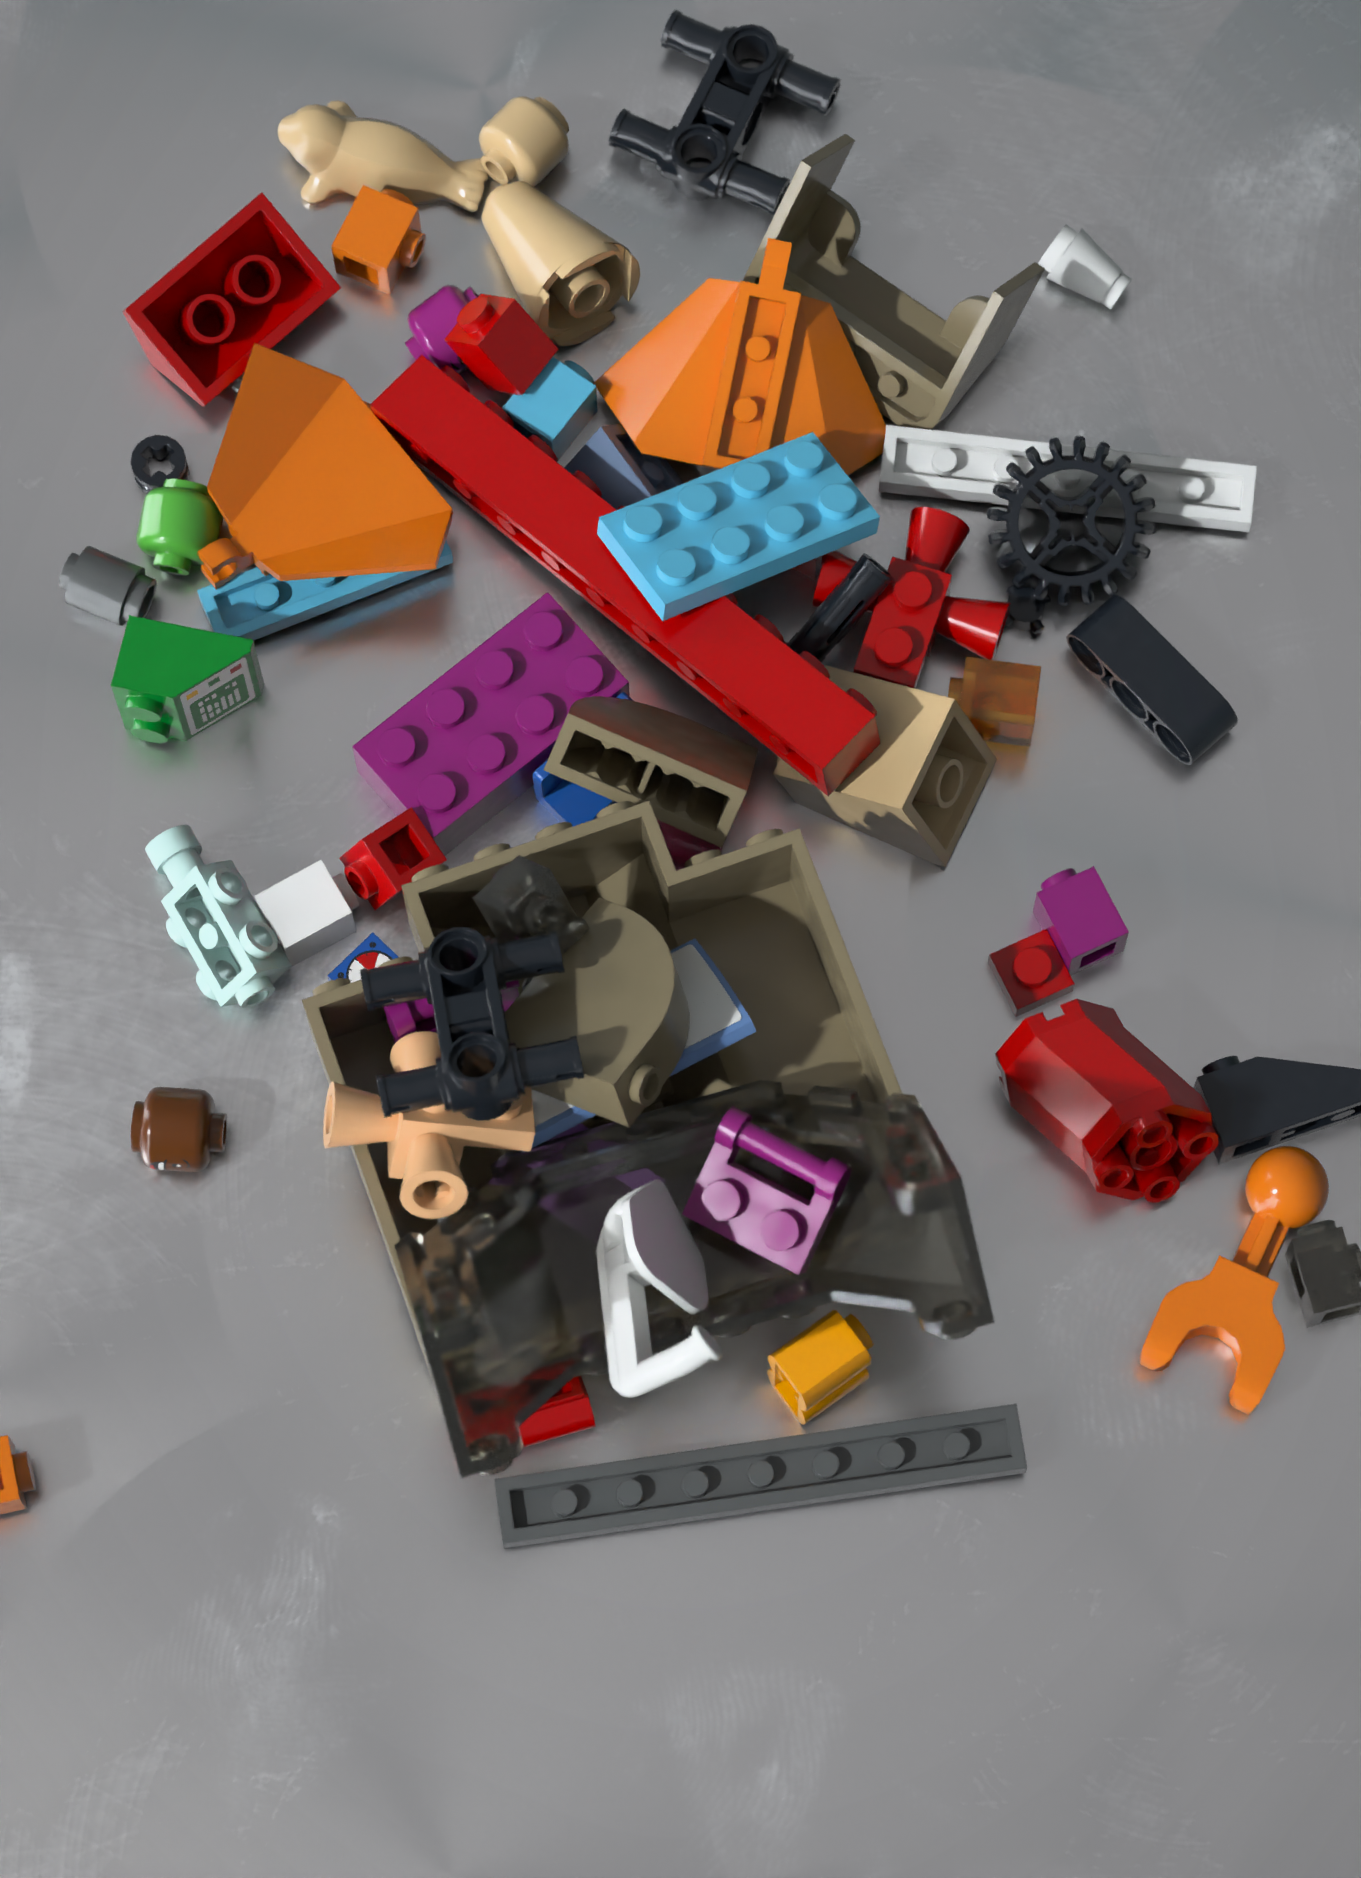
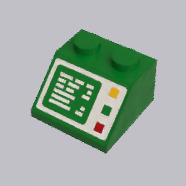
M129 615L111 688L125 729L131 730L135 737L144 741L166 743L168 737L187 741L262 696L264 680L252 639Z

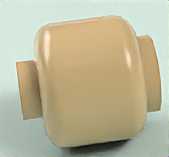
M516 97L511 99L483 126L479 134L480 147L484 153V156L481 158L482 166L500 184L523 181L533 187L536 186L565 158L569 150L567 137L569 125L565 117L552 103L544 98Z

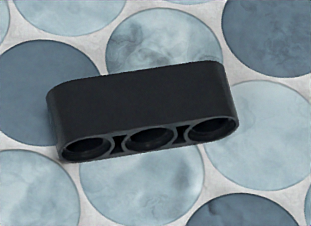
M1119 595L1111 596L1066 636L1071 651L1081 664L1182 763L1191 765L1238 723L1233 708L1222 694L1127 600Z

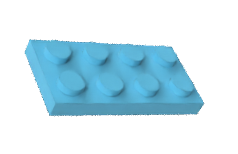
M811 432L599 517L597 535L661 620L664 621L874 535L878 530L880 516L817 436Z

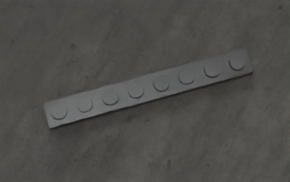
M1016 1403L494 1479L503 1546L504 1548L1022 1474L1026 1473L1027 1463Z

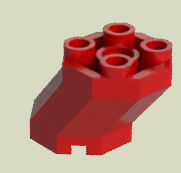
M1074 999L1060 1005L1064 1015L1047 1021L1044 1013L1040 1012L1025 1018L995 1053L996 1063L1002 1074V1077L999 1076L1000 1086L1010 1106L1085 1171L1096 1192L1133 1201L1144 1197L1151 1203H1158L1172 1197L1178 1191L1180 1183L1185 1181L1202 1160L1213 1152L1219 1144L1218 1135L1212 1125L1211 1112L1201 1094L1123 1026L1113 1008Z

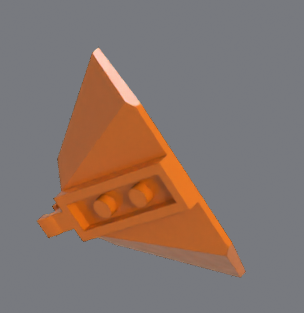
M768 238L759 284L745 281L707 279L593 383L641 454L719 470L811 432L817 436L848 476L883 454L886 424L831 303L783 289L792 248L791 242Z
M254 343L207 485L209 495L227 522L229 532L233 536L231 539H217L198 551V556L204 563L201 565L202 573L217 590L253 564L259 568L264 576L271 574L279 581L436 569L452 522L453 509L344 378Z

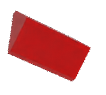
M261 192L122 312L151 365L204 407L245 372L254 343L272 349L339 291L341 286L263 192Z

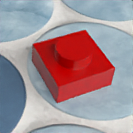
M1047 929L989 954L988 963L1015 1017L1064 996L1074 989L1075 983Z

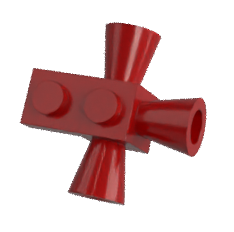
M916 507L911 510L905 560L892 556L887 571L894 578V581L875 599L865 612L872 613L853 673L916 689L926 656H931L938 634L993 662L1004 632L1011 602L950 596L952 575L945 572L970 532L968 525L963 520L951 513L931 507ZM837 550L827 553L816 585L812 607L818 608L833 589L850 572L851 568L857 563L856 560Z

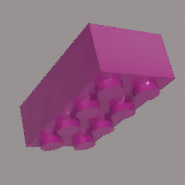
M547 592L354 744L352 748L357 771L396 816L412 807L444 856H446L534 785L532 775L549 758L568 712L575 701L593 696L616 698L622 692H625L630 697L629 682Z

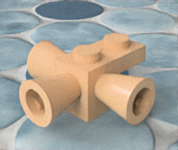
M420 1031L400 1038L393 1045L390 1052V1061L394 1072L398 1073L436 1065L435 1058L441 1057L438 1033ZM332 1081L328 1088L324 1111V1147L333 1148L386 1142L388 1177L403 1179L400 1191V1201L403 1207L409 1213L420 1218L438 1219L447 1217L460 1210L468 1196V1190L459 1169L464 1146L531 1151L536 1133L531 1087L525 1088L526 1095L520 1096V1100H515L510 1109L502 1116L492 1120L477 1121L466 1117L461 1112L453 1113L452 1110L446 1111L444 1105L393 1114L392 1117L385 1118L379 1095Z

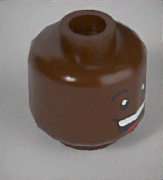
M155 1087L150 1090L145 1102H135L131 1124L132 1152L141 1153L143 1162L147 1167L154 1170L197 1173L207 1168L211 1160L212 1151L224 1152L227 1137V1114L215 1113L214 1100L207 1091L201 1089Z

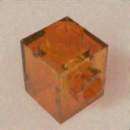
M966 657L963 678L950 677L948 697L957 701L984 741L1030 747L1035 722L1041 666Z

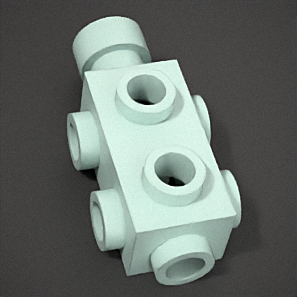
M189 825L175 826L156 836L148 843L145 851L158 874H166L173 886V889L161 900L170 916L166 922V929L170 937L177 944L188 948L200 970L196 974V982L199 989L210 999L218 1001L221 1007L240 1004L241 1008H250L269 998L275 991L273 983L292 965L233 861L227 860L204 864L199 856L202 852V847Z

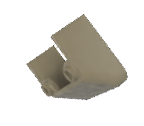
M844 134L801 160L743 281L759 284L768 238L791 242L792 248L783 289L831 303L880 413L898 426L931 430L949 415L1005 345L1045 268L1034 262L994 290L990 298L971 296L964 299L953 308L947 321L851 256L860 237V219L854 207L831 190L855 142L853 138Z

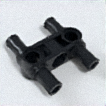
M675 10L664 28L661 47L670 48L708 65V69L678 126H673L669 130L630 113L629 110L622 109L612 127L609 136V146L618 147L655 163L656 170L660 172V175L672 180L678 192L689 199H724L727 195H730L768 211V214L774 216L788 189L790 179L777 176L742 161V155L771 99H776L781 95L827 116L837 98L841 79L832 78L793 61L794 56L789 53V49L778 45L773 34L763 26L754 24L742 25L740 27L732 26L731 28L725 27L721 31ZM746 58H754L760 60L763 64L758 67L748 68L743 67L738 62ZM693 157H704L711 160L712 163L706 167L696 168L688 165L686 161Z
M455 927L443 931L436 936L430 946L424 948V952L418 953V960L368 970L367 968L360 969L368 1011L425 998L428 1005L433 1004L441 1057L435 1058L436 1065L388 1075H376L385 1118L392 1117L393 1114L444 1105L446 1111L452 1110L453 1113L461 1112L466 1117L477 1121L492 1120L507 1112L515 1100H520V1096L526 1095L525 1088L574 1078H585L576 1035L570 1036L569 1039L517 1049L516 1043H510L501 990L507 989L506 982L556 972L558 974L565 973L557 930L550 931L549 934L498 943L497 937L490 938V935L482 936L476 930L467 927Z

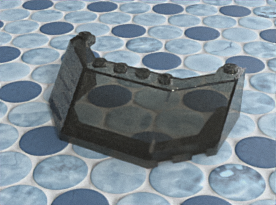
M754 1081L640 1114L630 1128L616 1122H611L545 1141L531 1148L530 1152L522 1153L516 1150L507 1152L490 1165L493 1175L491 1180L478 1190L477 1187L466 1186L468 1196L460 1210L450 1216L438 1218V1224L423 1236L421 1233L409 1232L397 1242L394 1247L461 1478L474 1474L482 1476L494 1475L508 1469L512 1465L513 1460L523 1450L519 1426L573 1377L583 1374L603 1375L609 1373L596 1248L605 1218L615 1202L628 1192L655 1179L661 1180L668 1189L703 1257L709 1300L704 1310L690 1314L652 1284L644 1287L652 1355H656L681 1343L692 1335V1328L697 1325L707 1330L712 1337H734L745 1333L752 1325L779 1317L788 1319L803 1317L813 1312L817 1306L831 1302L913 1312L924 1331L946 1340L963 1338L974 1332L978 1327L995 1323L962 1177L916 1096L892 1093L885 1099L886 1104L860 1101L857 1089L815 1085L808 1091V1096L784 1094L781 1082ZM732 1106L752 1116L751 1123L827 1162L834 1157L852 1167L847 1185L806 1273L797 1275L682 1215L715 1143V1135L719 1124ZM742 1147L740 1148L734 1162L810 1201L812 1200L815 1193V1185Z

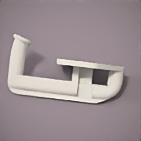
M655 1179L628 1192L615 1202L605 1218L596 1248L610 1382L620 1395L629 1398L643 1395L698 1369L711 1359L719 1360L722 1358L721 1348L707 1330L699 1325L692 1328V1335L681 1343L652 1356L644 1287L652 1284L690 1314L704 1310L709 1300L703 1257L668 1189L661 1180Z

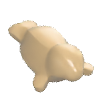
M332 101L327 106L319 104L307 105L300 108L297 112L284 117L278 125L280 142L289 150L297 162L304 166L311 174L301 189L302 198L309 204H319L341 194L357 197L363 185L379 192L383 189L397 191L409 198L414 206L446 200L467 211L475 212L482 200L484 183L488 180L489 174L482 166L481 158L454 162L436 146L415 132L386 120L359 118L345 102Z

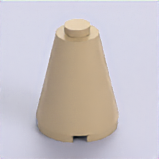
M517 181L500 185L488 196L482 213V222L529 316L559 346H571L581 343L604 330L616 318L610 311L621 296L629 302L639 283L640 265L628 248L526 182Z

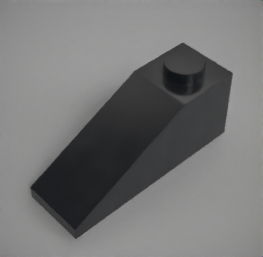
M1228 1056L1203 1067L1201 1070L1203 1075L1197 1077L1193 1087L1201 1094L1211 1112L1212 1125L1219 1141L1218 1146L1214 1150L1218 1164L1361 1116V1069L1266 1057H1255L1240 1062L1238 1056Z

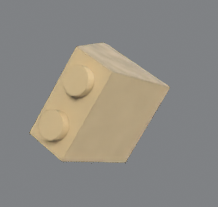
M826 666L832 682L845 692L849 688L859 691L874 706L877 711L876 723L881 744L829 797L779 756L777 758V766L773 772L774 776L797 804L933 864L946 867L997 758L955 699Z

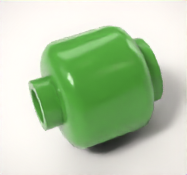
M166 479L163 487L152 489L144 498L136 542L144 553L154 558L153 567L155 569L170 574L189 575L191 566L204 564L198 556V551L219 539L223 516L209 495L207 486L188 480Z

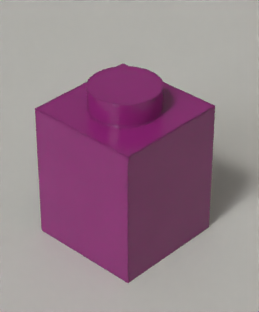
M1094 866L1078 874L1073 868L1060 871L1041 884L1042 890L1036 893L1033 913L1041 929H1047L1070 976L1124 951L1129 931Z

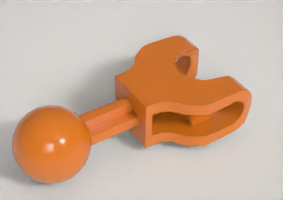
M1293 1146L1272 1148L1260 1155L1251 1165L1246 1177L1245 1191L1247 1201L1254 1214L1232 1261L1219 1255L1210 1274L1201 1280L1185 1282L1168 1292L1161 1302L1140 1353V1365L1153 1371H1163L1169 1367L1174 1355L1186 1340L1200 1335L1219 1338L1232 1349L1237 1362L1234 1383L1229 1392V1402L1235 1409L1248 1415L1257 1409L1285 1351L1282 1327L1274 1315L1272 1305L1279 1283L1268 1278L1269 1273L1289 1230L1312 1222L1324 1209L1329 1194V1181L1323 1165L1308 1151Z

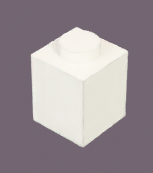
M322 860L315 862L254 896L255 902L267 923L275 932L278 942L292 966L356 932L351 910L359 907V902L344 875L339 873L331 877Z

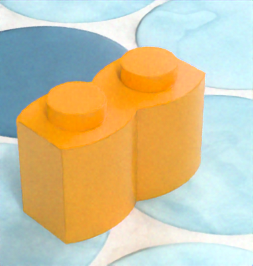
M832 1310L768 1355V1362L771 1368L767 1370V1375L773 1388L796 1419L805 1425L869 1379L867 1367L871 1365L872 1358L868 1350L874 1344L863 1325L853 1314H849L843 1319L837 1310Z

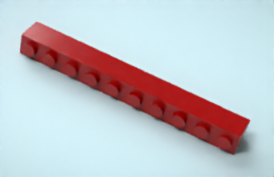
M421 355L370 404L373 414L412 461L828 797L881 744L876 723L877 711L871 702L853 688H849L846 692L830 680L828 670L815 656L807 651H802L798 655L783 643L784 638L782 634L766 617L756 614L752 618L739 608L733 593L662 621L597 535L599 517L625 506L621 505L615 509L602 499L600 489L585 473L575 470L571 474L557 463V456L541 438L531 435L527 439L513 428V421L497 403L487 400L483 404L470 393V388L466 381L451 367L445 365L439 369Z

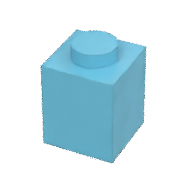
M552 357L524 394H513L502 409L513 421V428L527 439L531 435L541 438L553 450L559 460L598 411L596 385L593 384L592 376L583 367L570 360L562 363Z

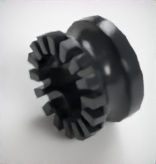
M154 435L145 438L136 445L132 452L130 463L136 484L144 493L147 494L154 488L163 487L166 479L188 480L189 468L184 449L175 439L164 435ZM169 454V461L173 471L168 475L157 471L152 476H149L150 469L147 459H152L154 456L156 459L161 460Z

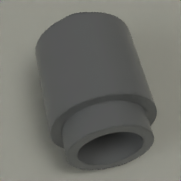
M87 546L80 555L72 553L68 557L60 575L59 587L66 590V604L122 626L128 621L129 615L141 618L146 617L155 596L157 580L146 576L145 568Z

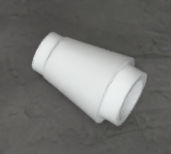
M1067 224L1062 228L1038 262L1040 266L1049 272L1046 279L1099 304L1102 303L1109 309L1113 307L1132 280L1123 273V270L1083 228L1076 232Z

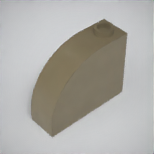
M593 696L578 699L572 704L544 767V771L615 802L631 801L635 806L650 801L657 820L722 848L748 791L758 749L686 717L654 706L614 697Z
M598 898L560 944L565 973L558 974L556 972L534 977L505 1012L510 1043L515 1042L517 1049L577 1036L585 1078H574L531 1087L532 1090L630 1128L645 1107L657 1099L663 1084L676 1068L687 1042L690 1014L688 1002L669 947L662 935L650 922L636 912L619 904Z

